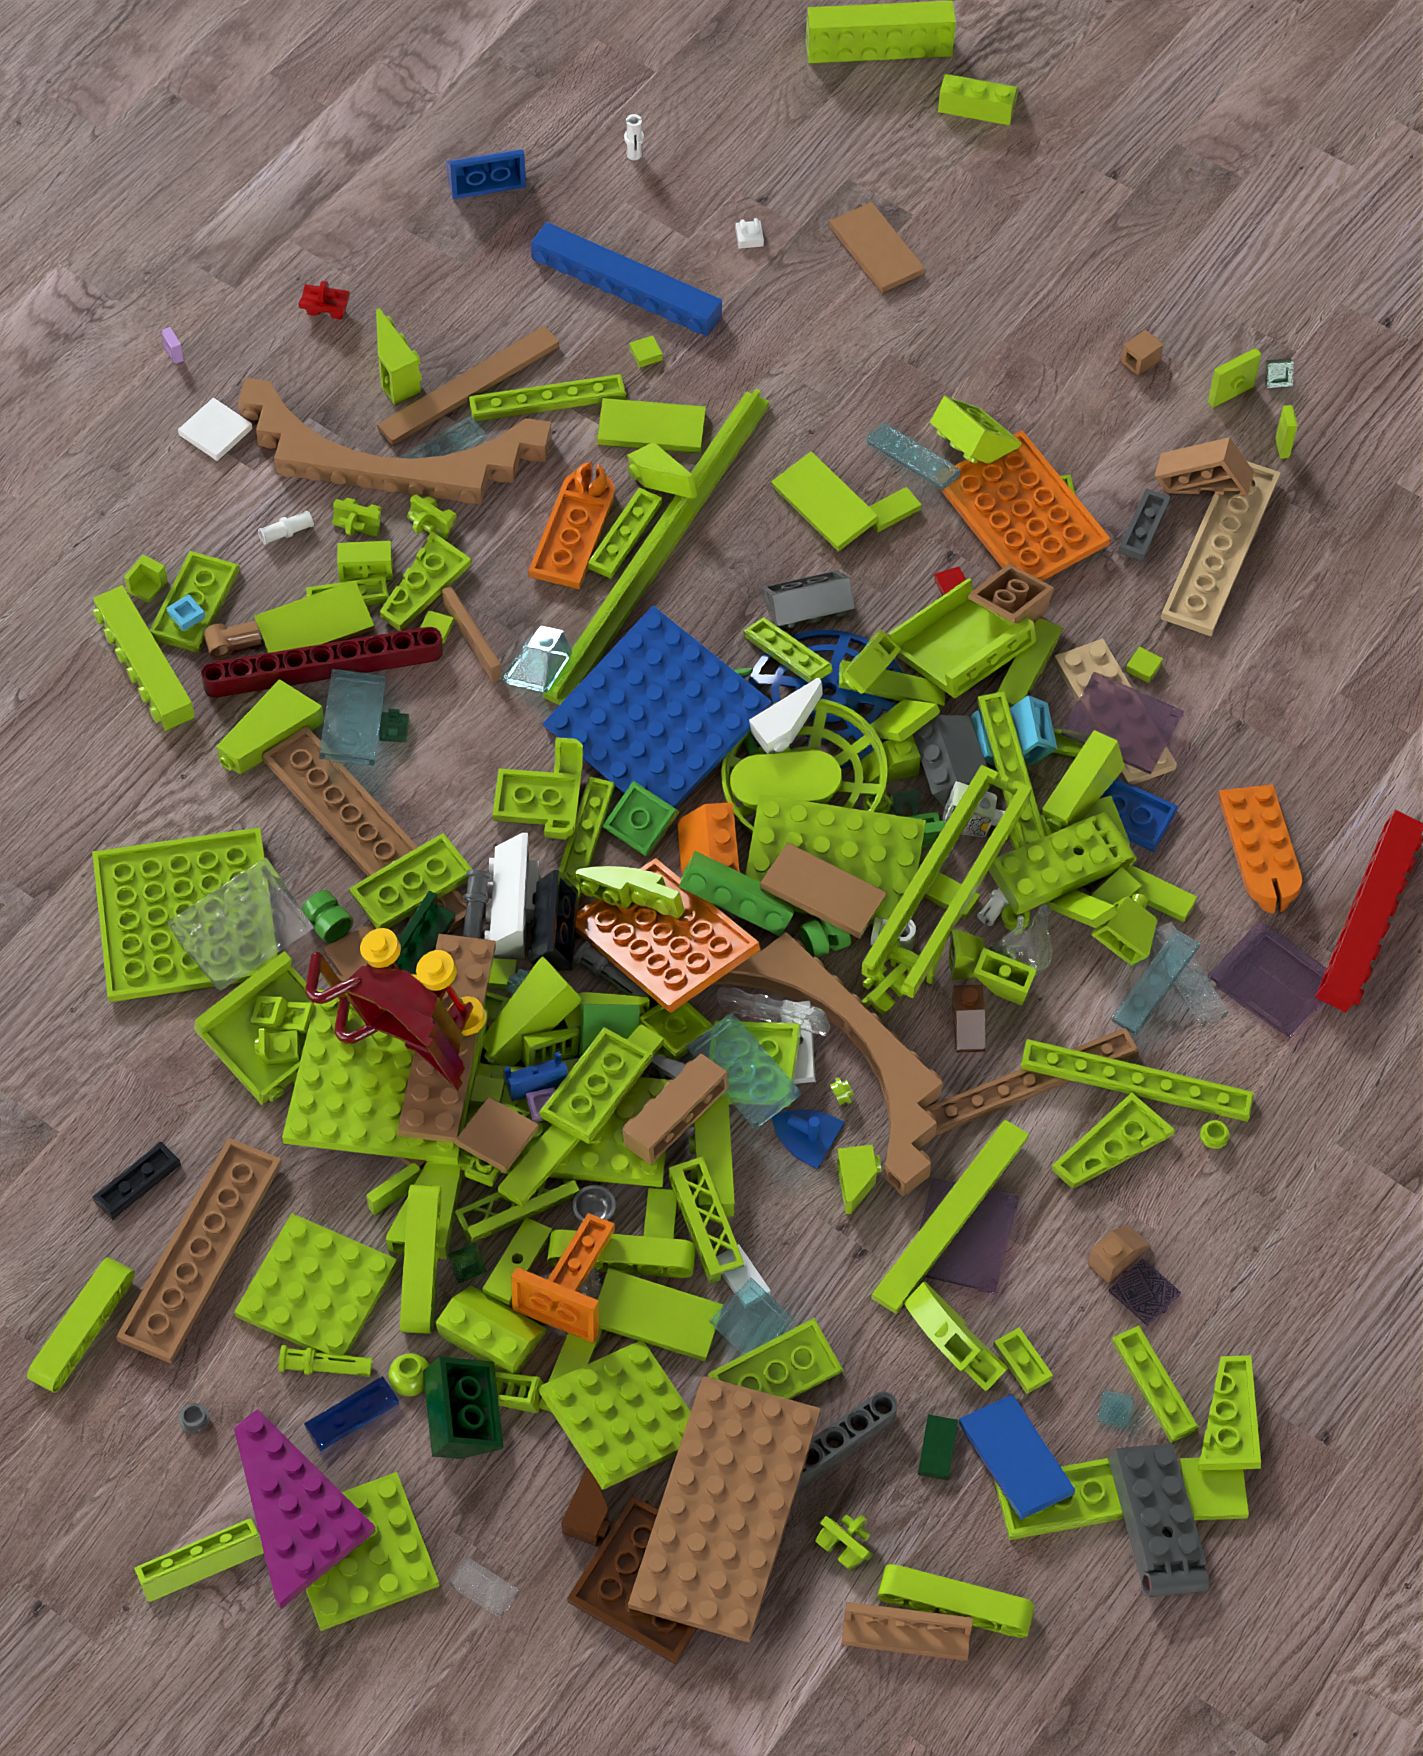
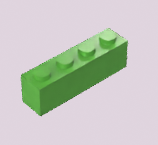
M694 851L682 873L679 884L680 888L778 936L783 934L793 916L794 905L761 889L760 882L697 851Z

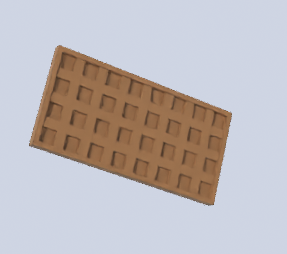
M702 1376L628 1602V1608L750 1643L818 1424L821 1408Z

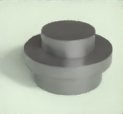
M191 1403L180 1411L178 1420L180 1427L185 1432L197 1434L206 1429L210 1416L208 1410L203 1405Z

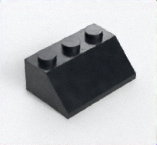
M559 870L551 871L536 883V892L532 896V904L535 905L534 919H531L530 922L532 945L528 948V958L530 963L535 966L543 956L557 971H566L573 968L578 889Z

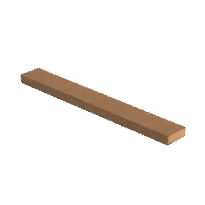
M545 326L540 327L378 423V431L392 446L398 444L468 402L469 396L480 395L559 348V340Z
M1126 1027L1073 1048V1050L1120 1061L1134 1057L1139 1053V1049ZM1020 1069L929 1105L924 1110L927 1109L934 1115L937 1122L936 1135H939L1069 1083L1071 1080Z

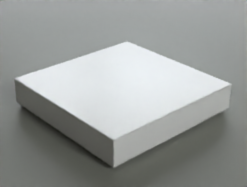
M212 398L178 429V433L188 442L218 461L253 428L251 422L215 398Z

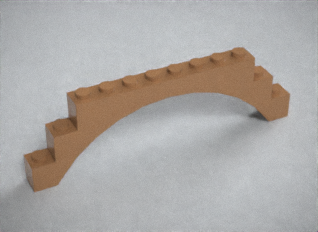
M245 377L238 399L240 416L251 421L258 420L256 428L258 446L277 449L274 461L276 474L305 478L312 481H326L338 485H353L366 489L373 488L388 492L417 494L418 496H430L440 500H455L467 504H482L488 480L500 483H514L520 459L532 462H546L552 439L551 422L525 418L497 438L468 450L444 456L414 459L381 457L344 447L324 438L304 425L285 406L271 381Z
M787 932L762 951H758L711 984H731L759 988L794 999L797 1002L810 1001L812 1010L823 1015L843 1031L865 1056L880 1084L888 1111L890 1136L884 1178L905 1197L930 1177V1158L920 1148L936 1135V1119L929 1110H924V1108L933 1104L941 1097L943 1083L940 1076L934 1070H929L922 1063L921 1058L916 1052L909 1051L895 1032H890L883 1026L879 1016L875 1013H870L863 1006L862 1001L857 995H851L844 988L842 981L837 976H832L825 969L819 958L812 957L806 951L799 939L792 938Z

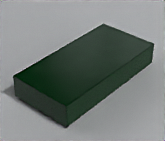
M928 1414L918 1475L948 1480L958 1424L957 1419Z

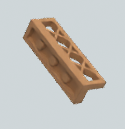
M846 1602L841 1645L967 1661L973 1618Z

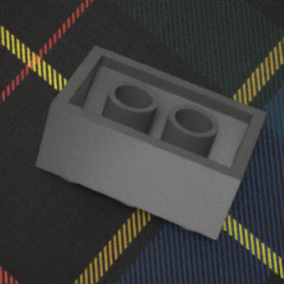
M838 570L760 587L772 623L780 626L782 629L795 627L796 622L806 620L807 623L818 622L825 615L832 614V617L844 616L848 614L847 610L855 609L850 577Z
M937 715L913 733L932 794L943 807H945L956 781L969 785L981 765L988 767L970 716Z

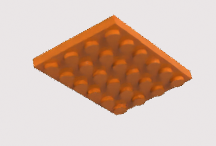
M1020 430L1013 434L1022 442L1020 448L989 464L979 460L977 463H973L966 459L934 476V483L1002 568L1011 564L1044 581L1110 545L1111 538L1024 431Z
M655 858L640 869L663 875L666 887L680 892L685 912L679 919L670 915H663L646 906H639L635 902H632L625 909L617 905H610L597 898L577 912L575 932L584 940H589L596 950L603 956H606L612 964L667 1011L672 1013L761 949L759 942L712 903L680 888L681 878Z

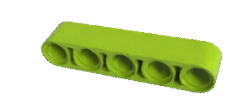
M410 1185L400 1312L401 1333L432 1334L442 1201L441 1186Z
M554 1230L551 1232L547 1257L549 1265L553 1267L557 1265L577 1231ZM612 1234L591 1271L607 1272L608 1268L625 1274L688 1278L693 1275L696 1245L691 1241L682 1239Z
M106 1257L101 1262L30 1365L27 1379L53 1393L60 1390L130 1288L135 1277L133 1269L110 1257Z
M895 1564L885 1566L878 1592V1598L888 1604L915 1611L973 1618L972 1626L1018 1638L1028 1636L1035 1604L1032 1601L1022 1597Z

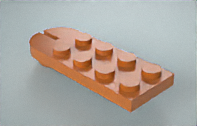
M591 462L582 464L575 472L565 478L528 570L530 578L580 590L588 569V562L593 556L615 497L614 484L606 475L601 465L597 464L596 479L592 483L593 463Z
M1273 784L1219 790L1218 800L1246 892L1253 900L1257 901L1261 909L1268 913H1275L1278 896L1280 898L1279 910L1283 912L1288 908L1290 902L1298 897L1302 886V875Z

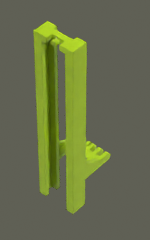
M983 765L980 766L864 959L862 975L875 980L884 963L891 959V966L896 968L902 962L908 968V976L900 989V993L913 998L926 976V982L931 985L933 984L939 961L951 931L954 930L1031 797L1032 787L1016 780L1012 784L1008 782L1009 778L1007 776L999 778L997 771ZM993 784L1014 794L1009 806L922 953L918 955L901 947V934L990 785Z

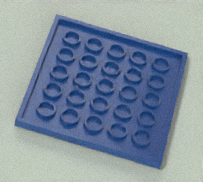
M653 605L542 724L555 737L577 739L583 745V760L606 780L614 782L615 787L623 794H625L631 783L635 781L677 809L750 730L749 720L771 707L773 703Z

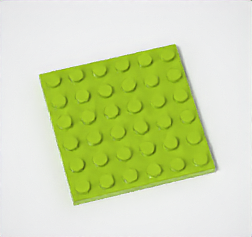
M260 827L92 851L109 1002L243 983L278 956Z
M339 998L324 1004L314 1003L316 1007L311 1015L282 1135L283 1144L458 1164L461 1147L457 1146L454 1142L398 1136V1127L414 1052L406 1048L404 1041L379 1031L354 1044L342 1043L337 1039L334 1032ZM350 1004L347 1032H353L366 1025L352 1004ZM485 1009L487 1014L486 1022L479 1030L459 1134L467 1124L471 1105L470 1099L489 1018L488 1009Z

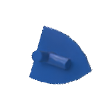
M806 1109L789 1110L771 1116L775 1132L783 1146L793 1156L816 1169L821 1165L845 1123L829 1114Z

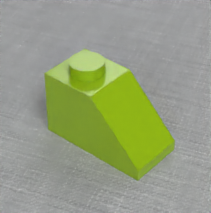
M912 735L903 742L888 740L883 743L887 757V782L919 775L921 756ZM873 750L860 761L863 769V780L867 784H879L880 779L879 763Z
M958 929L951 931L947 953L951 980L976 978L973 972L981 952L985 948L982 938Z
M983 948L973 975L994 995L1022 1006L1037 969Z
M873 1144L837 1149L836 1163L845 1215L852 1214L874 1187L877 1173L881 1172L880 1156L874 1155Z

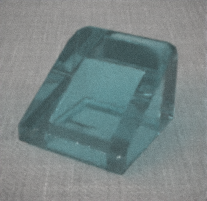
M1103 1389L1097 1421L1127 1428L1133 1395Z

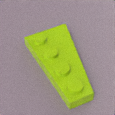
M433 531L427 537L428 541L425 546L418 551L412 566L407 568L400 585L395 587L380 610V618L398 631H402L442 594L443 589L449 587L472 565L470 557Z

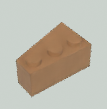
M1229 437L1161 453L1154 477L1167 494H1199L1200 490L1215 491V495H1224V491H1239L1240 495H1248L1254 471Z

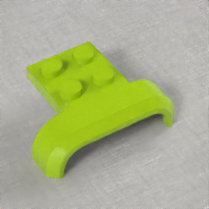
M556 737L554 773L499 768L492 814L493 821L545 825L544 836L546 839L567 840L572 836L575 831L582 776L583 745L577 739Z

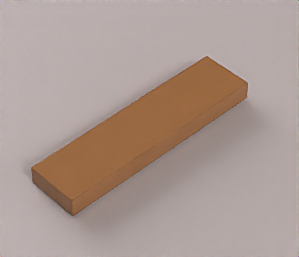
M451 586L443 589V606L448 614L454 617L455 625L492 683L501 680V663Z

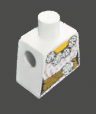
M955 782L944 807L942 821L944 820L945 824L969 785ZM986 792L962 835L986 837L990 826H997L1005 811L996 809L997 796L995 794Z

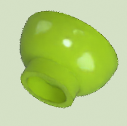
M413 1353L397 1357L392 1362L388 1371L390 1386L395 1392L404 1396H415L424 1392L423 1371L429 1366V1363L422 1356Z

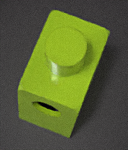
M1134 894L1132 898L1124 897L1114 903L1117 915L1098 928H1094L1091 933L1093 937L1131 966L1149 956L1157 924L1156 917L1145 909L1148 899L1142 894Z

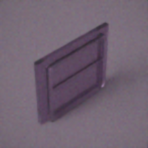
M1260 920L1209 973L1208 977L1216 983L1220 990L1278 1033H1284L1290 1038L1323 1003V1001L1315 998L1326 967Z

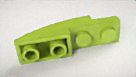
M880 629L871 637L864 649L852 660L842 674L845 677L846 683L850 688L858 690L862 694L887 668L901 649Z
M617 866L589 867L578 869L575 872L579 888L583 894L601 899L610 905H617L627 909L632 902H635L639 906H646L663 915H670L678 919L685 912L680 892L666 887L663 875L636 868Z
M925 1281L904 1302L910 1314L941 1352L961 1372L964 1370L985 1391L989 1390L1009 1369L966 1327L968 1323Z

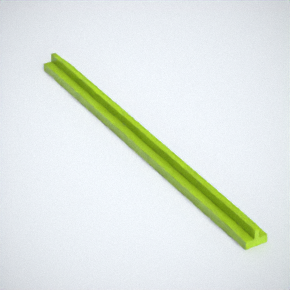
M755 389L753 393L746 391L691 472L694 478L697 497L693 499L680 495L674 497L543 692L544 699L560 705L595 668L757 426L759 420L769 408V401L760 397V390Z

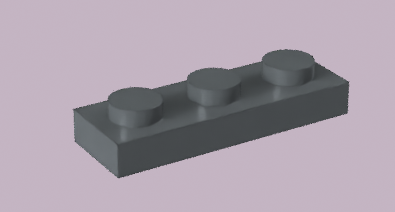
M1146 488L1119 546L1118 553L1142 562L1144 561L1170 504V496Z

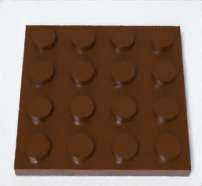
M632 1495L569 1594L567 1602L676 1665L698 1628L628 1608V1602L659 1511Z

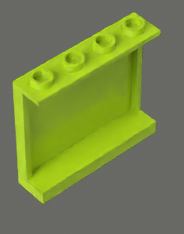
M970 578L888 633L889 637L901 649L896 655L899 659L955 699L1036 643L1034 622L1027 617L1019 623H1012L968 599L969 594L973 591L972 579Z
M285 951L195 1019V1032L261 1105L268 1100L270 1102L277 1100L283 1094V1088L291 1082L295 1084L307 1034L300 1033V1061L266 1065L255 1052V1039L259 1038V1029L265 1027L250 1023L258 996L282 997L288 1002L312 1003L314 1005V1002L310 1001L306 996V981L291 966L292 959ZM265 1028L268 1031V1033L284 1032Z

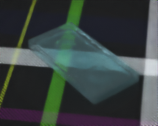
M332 669L319 759L374 766L386 676Z
M730 1013L686 1046L694 1059L699 1054H703L727 1071L729 1089L724 1094L754 1129H757L802 1095L797 1086L733 1013Z

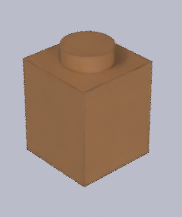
M1145 329L1123 345L1121 362L1139 377L1161 360L1163 344L1156 336H1153Z

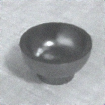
M598 1185L584 1187L575 1195L573 1200V1211L580 1222H583L587 1213L609 1221L616 1209V1201L613 1194L605 1187Z

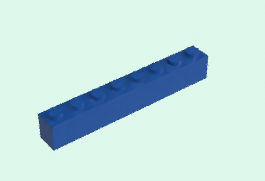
M546 222L531 241L532 259L538 263L557 269L563 274H568L583 283H588L601 289L605 293H610L628 303L642 307L650 313L660 315L670 322L689 328L695 333L708 336L722 317V299L551 223Z

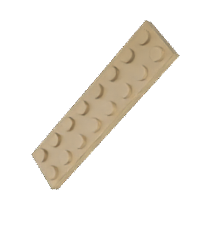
M1248 462L1254 471L1248 495H1240L1239 491H1224V495H1215L1214 493L1162 611V620L1212 636L1278 483L1281 472Z

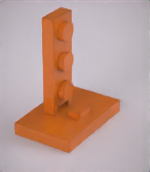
M587 1213L548 1279L516 1267L511 1276L513 1310L594 1344L599 1335V1301L578 1291L614 1233L615 1224Z

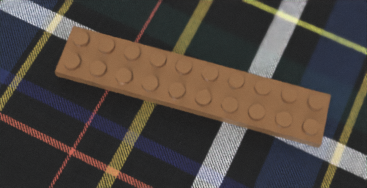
M305 726L262 754L263 761L368 877L418 848L308 726ZM457 889L437 899L438 906L455 913L456 919L447 932L449 934L465 923L467 903L464 902L462 894ZM414 914L406 918L408 922L411 920Z

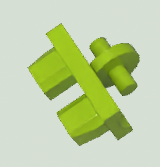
M417 494L412 496L410 499L411 508L407 518L414 522L412 526L413 531L417 534L425 530L429 533L433 531L444 540H447L450 529L455 525L456 513L450 509L442 512L437 508L436 500L430 496L426 498H421Z
M346 498L344 501L339 499L334 501L332 525L345 528L346 535L353 536L355 532L374 537L378 536L381 519L380 506L373 504L368 507L360 506L355 499Z
M901 962L884 977L883 974L887 971V968L883 965L875 980L865 976L866 980L862 983L866 989H869L872 985L876 987L862 1000L863 1006L868 1008L871 1005L881 1015L886 1013L896 1002L885 991L890 987L899 997L904 995L900 993V989L907 978L904 972L908 968Z
M846 1514L841 1520L848 1527L846 1531L833 1519L825 1516L820 1522L824 1527L815 1541L828 1552H831L839 1540L846 1544L848 1547L837 1560L851 1571L860 1565L863 1560L869 1562L874 1554L855 1539L857 1535L864 1541L870 1537L871 1534L863 1528L867 1519L860 1515L854 1520Z

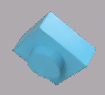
M190 595L167 607L168 615L182 631L205 618L204 611Z

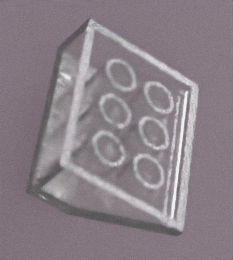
M267 857L167 922V925L181 946L219 991L314 929Z

